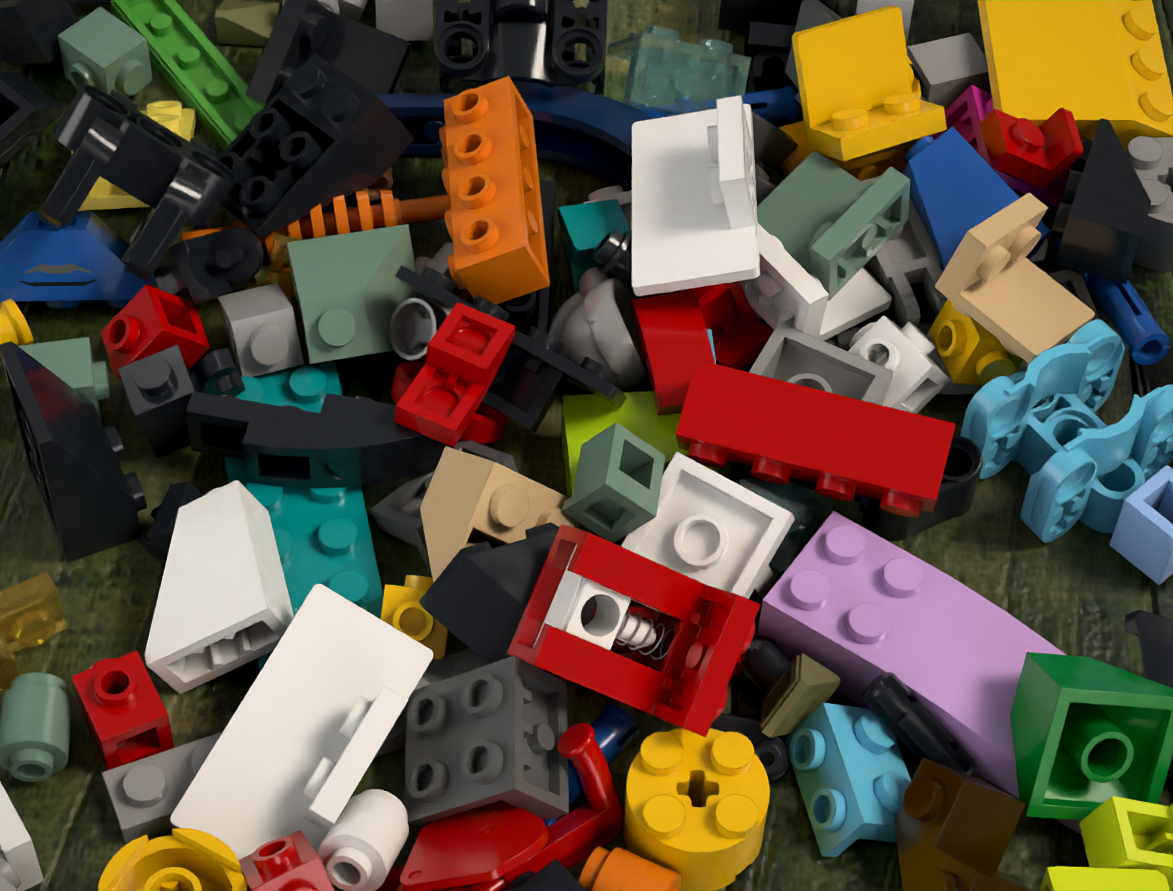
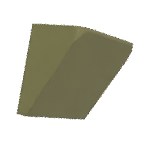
M801 653L800 656L796 655L763 699L761 732L770 738L793 733L822 703L828 701L840 685L841 679L839 676L804 653Z

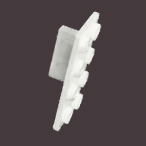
M741 95L716 99V109L638 121L632 124V287L636 296L668 293L759 277L760 261L753 119L750 105L743 104Z
M314 585L170 817L171 825L175 828L197 829L217 837L230 847L238 860L254 853L263 844L277 838L286 837L298 830H301L317 852L433 658L432 650L324 585Z

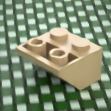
M445 446L420 506L433 583L462 548L486 541L492 549L526 539V529L550 522L559 527L563 524L577 529L579 522L562 512L563 503L569 497L494 461Z

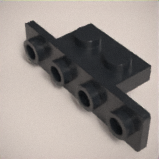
M401 265L395 275L408 288L450 312L456 303L459 302L505 322L510 316L507 311L479 295L476 296L472 305L455 296L452 292L457 284L426 265H423L419 274ZM531 326L526 335L515 330L513 340L482 403L536 433L567 378L619 408L622 407L627 396L618 387L614 386L619 377L618 374L589 357H585L580 366L560 355L564 347L563 343L544 331Z

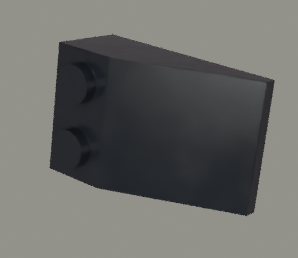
M10 341L1 344L0 354L27 465L66 562L69 563L139 539L142 534L137 512L147 509V503L136 473L132 472L124 475L119 463L126 461V455L115 425L103 427L96 408L91 401L15 343Z

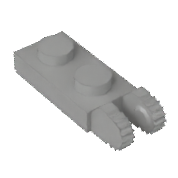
M879 177L863 180L861 182L864 184L868 181L875 183V181ZM909 196L908 221L869 260L879 284L892 296L891 309L897 317L900 326L903 327L908 321L912 322L915 326L919 325L918 323L920 322V309L910 287L911 284L923 281L925 298L932 308L935 317L938 316L948 299L934 287L943 273L940 267L941 263Z

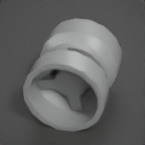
M406 299L398 305L392 314L389 325V337L395 352L407 360L426 361L427 345L450 311L428 299Z

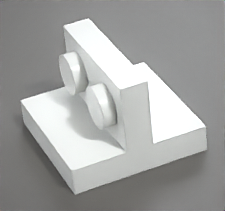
M676 452L662 476L656 517L629 533L621 547L706 585L738 594L747 599L752 595L763 601L777 580L769 567V563L795 518L791 512Z

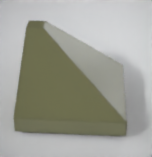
M224 0L215 13L218 44L266 46L280 13V2Z

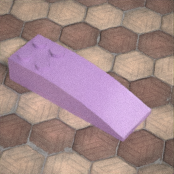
M835 511L830 514L763 599L757 636L769 637L775 641L789 663L793 661L796 655L800 656L801 653H804L837 674L841 682L835 691L865 709H871L863 700L862 695L865 689L877 676L887 672L894 673L910 690V695L907 698L911 701L917 697L954 737L950 744L955 747L959 743L975 760L976 769L974 772L1019 798L1010 713L1026 652L1066 655L1008 612L948 574ZM1053 818L1081 834L1079 822L1082 820Z

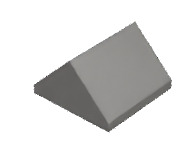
M781 322L778 323L749 371L750 373L883 405L893 378L892 370Z

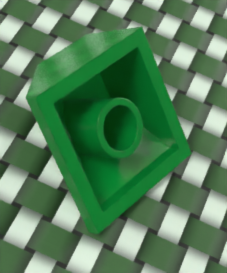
M1026 652L1010 713L1019 800L1026 803L1023 809L1024 815L1026 817L1083 820L1111 796L1159 804L1173 755V688L1091 657Z

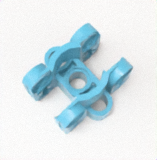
M1101 319L1088 322L1067 343L1044 350L1029 364L1027 371H1019L1008 377L999 376L992 379L974 395L966 409L960 436L971 440L982 453L983 465L979 478L987 479L1002 470L1010 461L1018 462L1031 475L1020 519L1044 543L1060 538L1078 519L1092 530L1101 533H1113L1124 499L1173 459V385L1159 386L1142 398L1135 394L1128 414L1118 423L1107 426L1094 414L1110 396L1125 351L1120 336Z

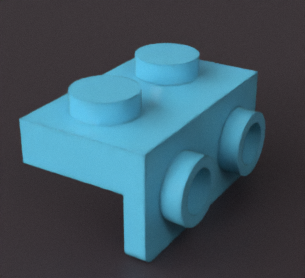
M822 703L793 733L786 737L785 745L789 752V758L822 856L838 857L858 838L896 842L894 821L902 805L905 791L911 783V779L895 734L885 724L886 720L889 719L886 714L879 718L872 709Z

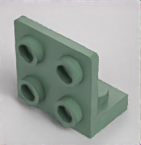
M812 152L757 206V221L770 235L779 239L784 249L809 274L814 275L821 282L823 288L829 293L828 300L830 301L908 221L910 179L890 166L875 183L868 181L864 184L820 153Z

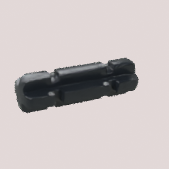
M887 672L879 675L870 683L862 695L864 702L879 718L885 714L888 716L889 719L885 723L887 727L920 762L922 757L967 775H972L976 769L975 760L959 743L955 747L950 744L954 737L917 697L911 701L907 698L910 695V690L894 673Z

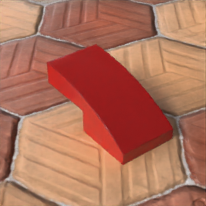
M694 291L632 299L631 307L642 361L647 362L656 414L663 415L682 412L696 359L715 364L708 333Z
M457 302L428 343L426 363L397 403L395 423L454 448L487 393L513 340L516 326Z

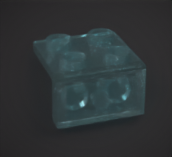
M646 26L645 32L628 33L627 38L608 45V57L630 62L623 104L671 115H680L716 109V99L741 95L742 102L744 100L751 58L732 53L733 45L714 39H700L699 45L679 41L680 33L676 30L659 26Z

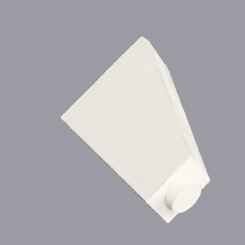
M238 480L223 487L215 488L206 495L180 507L178 510L144 655L146 665L179 694H182L274 651L294 619L269 512Z

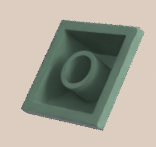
M405 224L287 242L286 248L306 365L395 351L389 337V325L392 314L398 305L406 299L420 298L419 293L408 288L395 277L401 265L416 273L409 225Z

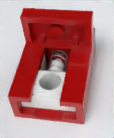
M561 524L507 654L516 656L527 663L706 738L712 722L721 715L728 697L727 685L738 658L745 653L752 642L755 632L754 620L760 604L738 594L701 583L590 532ZM595 596L597 603L595 616L590 623L582 626L581 610L586 601ZM630 601L654 610L652 617L645 621L640 613L631 615L628 609ZM614 640L619 645L627 644L631 650L638 649L634 660L610 651Z

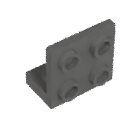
M511 656L413 690L406 703L404 806L408 814L407 822L420 826L500 800L518 808H524L544 820L569 814L568 758H563L557 751L558 741L567 730V682L516 656Z

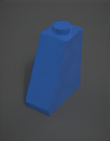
M953 126L936 140L931 135L923 137L903 158L907 163L903 175L910 179L909 196L940 260L942 271L945 270L968 230L1020 198ZM1041 220L1035 228L1041 233V237L1032 251L1026 256L1028 260L1038 252L1051 232Z

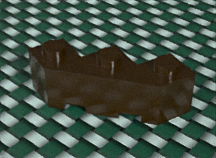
M922 757L913 780L905 791L902 805L894 821L903 891H1033L997 869L1026 803L983 780Z

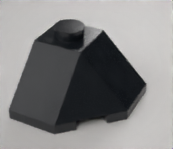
M550 522L526 529V539L493 549L487 541L460 549L419 600L420 604L429 614L488 664L511 657V655L507 654L560 527ZM595 596L588 599L581 610L582 626L587 625L592 620ZM539 668V669H541V670H543V671H545V672H547V673H549V674H551V675H553V676H555V677H557V678H560V677H561V676H558V675H556V674H553V673H551V672H549V671H546V670H544V669H542V668Z

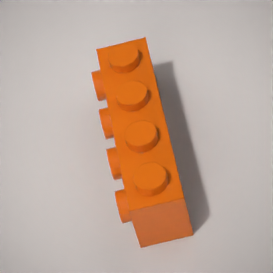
M509 76L475 89L465 90L456 96L445 99V126L439 128V136L448 160V167L442 169V179L451 204V209L445 211L444 217L448 232L453 240L454 253L449 254L447 257L453 281L457 284L458 289L463 290L467 288L474 300L479 295L496 305L550 286L533 115Z

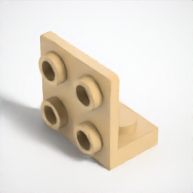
M1027 193L968 230L934 286L952 301V304L960 313L973 318L997 337L1007 351L1023 358L1028 363H1031L1044 350L1061 345L1081 327L1090 322L1095 315L1092 309L1026 258L1041 237V233L1035 228L1048 209L1045 204L1031 193Z

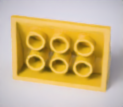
M977 0L994 109L1019 119L1026 118L1037 127H1040L1059 108H1064L1073 113L1080 139L1083 137L1094 140L1100 118L1110 121L1125 151L1129 142L1139 136L1151 138L1173 137V96L1152 0Z

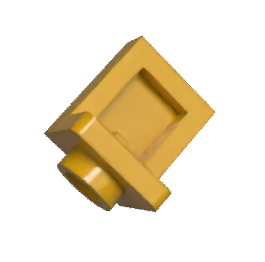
M406 575L404 586L385 584L381 620L431 649L433 652L432 659L442 660L446 656L449 630L429 614L419 602L433 584V578Z

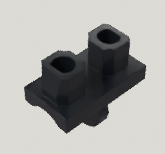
M239 227L187 239L169 248L174 261L157 268L153 276L160 290L182 298L191 296L194 304L197 305L216 299L218 296L235 293L257 284L254 276L263 265L264 252L262 244L255 234L248 229Z

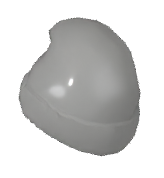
M598 267L590 268L582 275L579 281V290L565 300L550 323L548 334L564 344L560 352L561 356L579 366L585 357L597 361L619 375L614 386L624 393L630 392L642 384L648 377L647 362H643L641 358L631 301L635 298L627 285L620 279H611L608 272L602 274L597 270ZM567 378V381L574 387L589 391Z

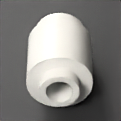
M380 789L363 791L348 800L335 824L330 828L318 849V855L331 883L344 891H375L385 881L409 834L407 810L396 796Z

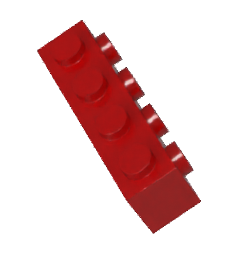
M696 359L675 435L679 449L688 451L687 457L701 465L712 468H725L726 461L752 467L750 474L767 482L787 485L789 484L790 477L816 483L815 491L833 499L853 501L856 493L881 500L879 507L887 512L905 517H918L920 510L934 513L956 424Z

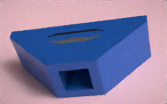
M92 211L77 212L67 228L61 225L58 231L54 230L53 226L37 218L36 216L39 212H30L0 243V303L12 299L18 306L20 301H45V305L51 308H71L80 305L82 300H106L110 306L125 307L146 284L156 287V280L153 274L145 282L129 272L128 274L123 271L126 263L121 261L130 245Z

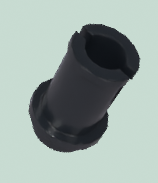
M612 228L599 242L591 258L599 263L597 270L600 273L605 274L609 271L633 289L632 234L629 231L621 234L615 228ZM661 293L652 294V295H645V296H642V297L645 298V297L659 296V295H661Z

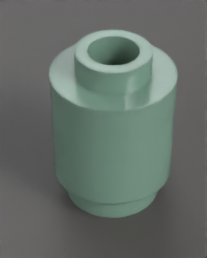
M41 672L22 674L12 681L11 688L3 695L0 716V766L19 780L28 782L46 780L52 774L64 769L68 763L73 701L67 693L66 683L62 679L52 674Z

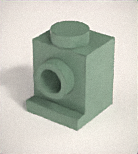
M617 422L582 444L573 495L564 501L562 512L605 540L612 543L618 541L656 517L666 455Z

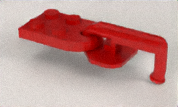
M587 723L576 724L563 733L557 744L558 753L563 758L570 759L577 772L587 799L586 803L546 827L540 817L524 808H518L502 800L430 822L421 829L406 864L391 868L383 884L375 891H505L524 872L533 870L537 873L555 859L568 870L591 855L598 846L603 847L619 835L623 828L624 807L605 756L594 739L595 732L593 727Z

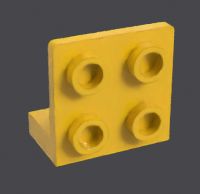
M889 5L798 31L792 35L808 149L840 161H847L947 130L944 107L920 100L919 94L912 93L902 11L899 7Z

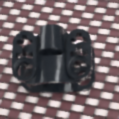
M437 0L434 45L437 63L440 66L439 81L441 94H455L449 87L450 80L453 77L460 79V82L482 83L481 86L509 76L512 81L537 83L550 88H554V86L577 87L578 84L591 81L595 87L594 94L604 96L608 0H589L590 3H588L587 8H575V4L572 2L575 0H470V2L459 4L458 0ZM462 38L473 42V56L462 55ZM581 43L586 45V61L575 60V44Z
M83 84L54 130V136L57 140L74 153L36 217L53 226L52 228L56 231L59 230L61 225L67 228L99 176L150 206L130 238L131 244L121 261L126 263L123 271L128 274L130 272L147 282L186 220L201 227H209L238 182V178L232 170L216 159L217 152L192 137L187 141L137 110L139 106L137 103L116 90L112 89L109 94L92 85Z

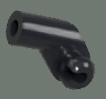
M721 713L712 722L710 728L723 732H738L746 736L753 744L754 753L763 764L768 780H775L781 777L787 770L790 760L789 752L779 736L770 738L761 732L762 727L760 726L761 718Z

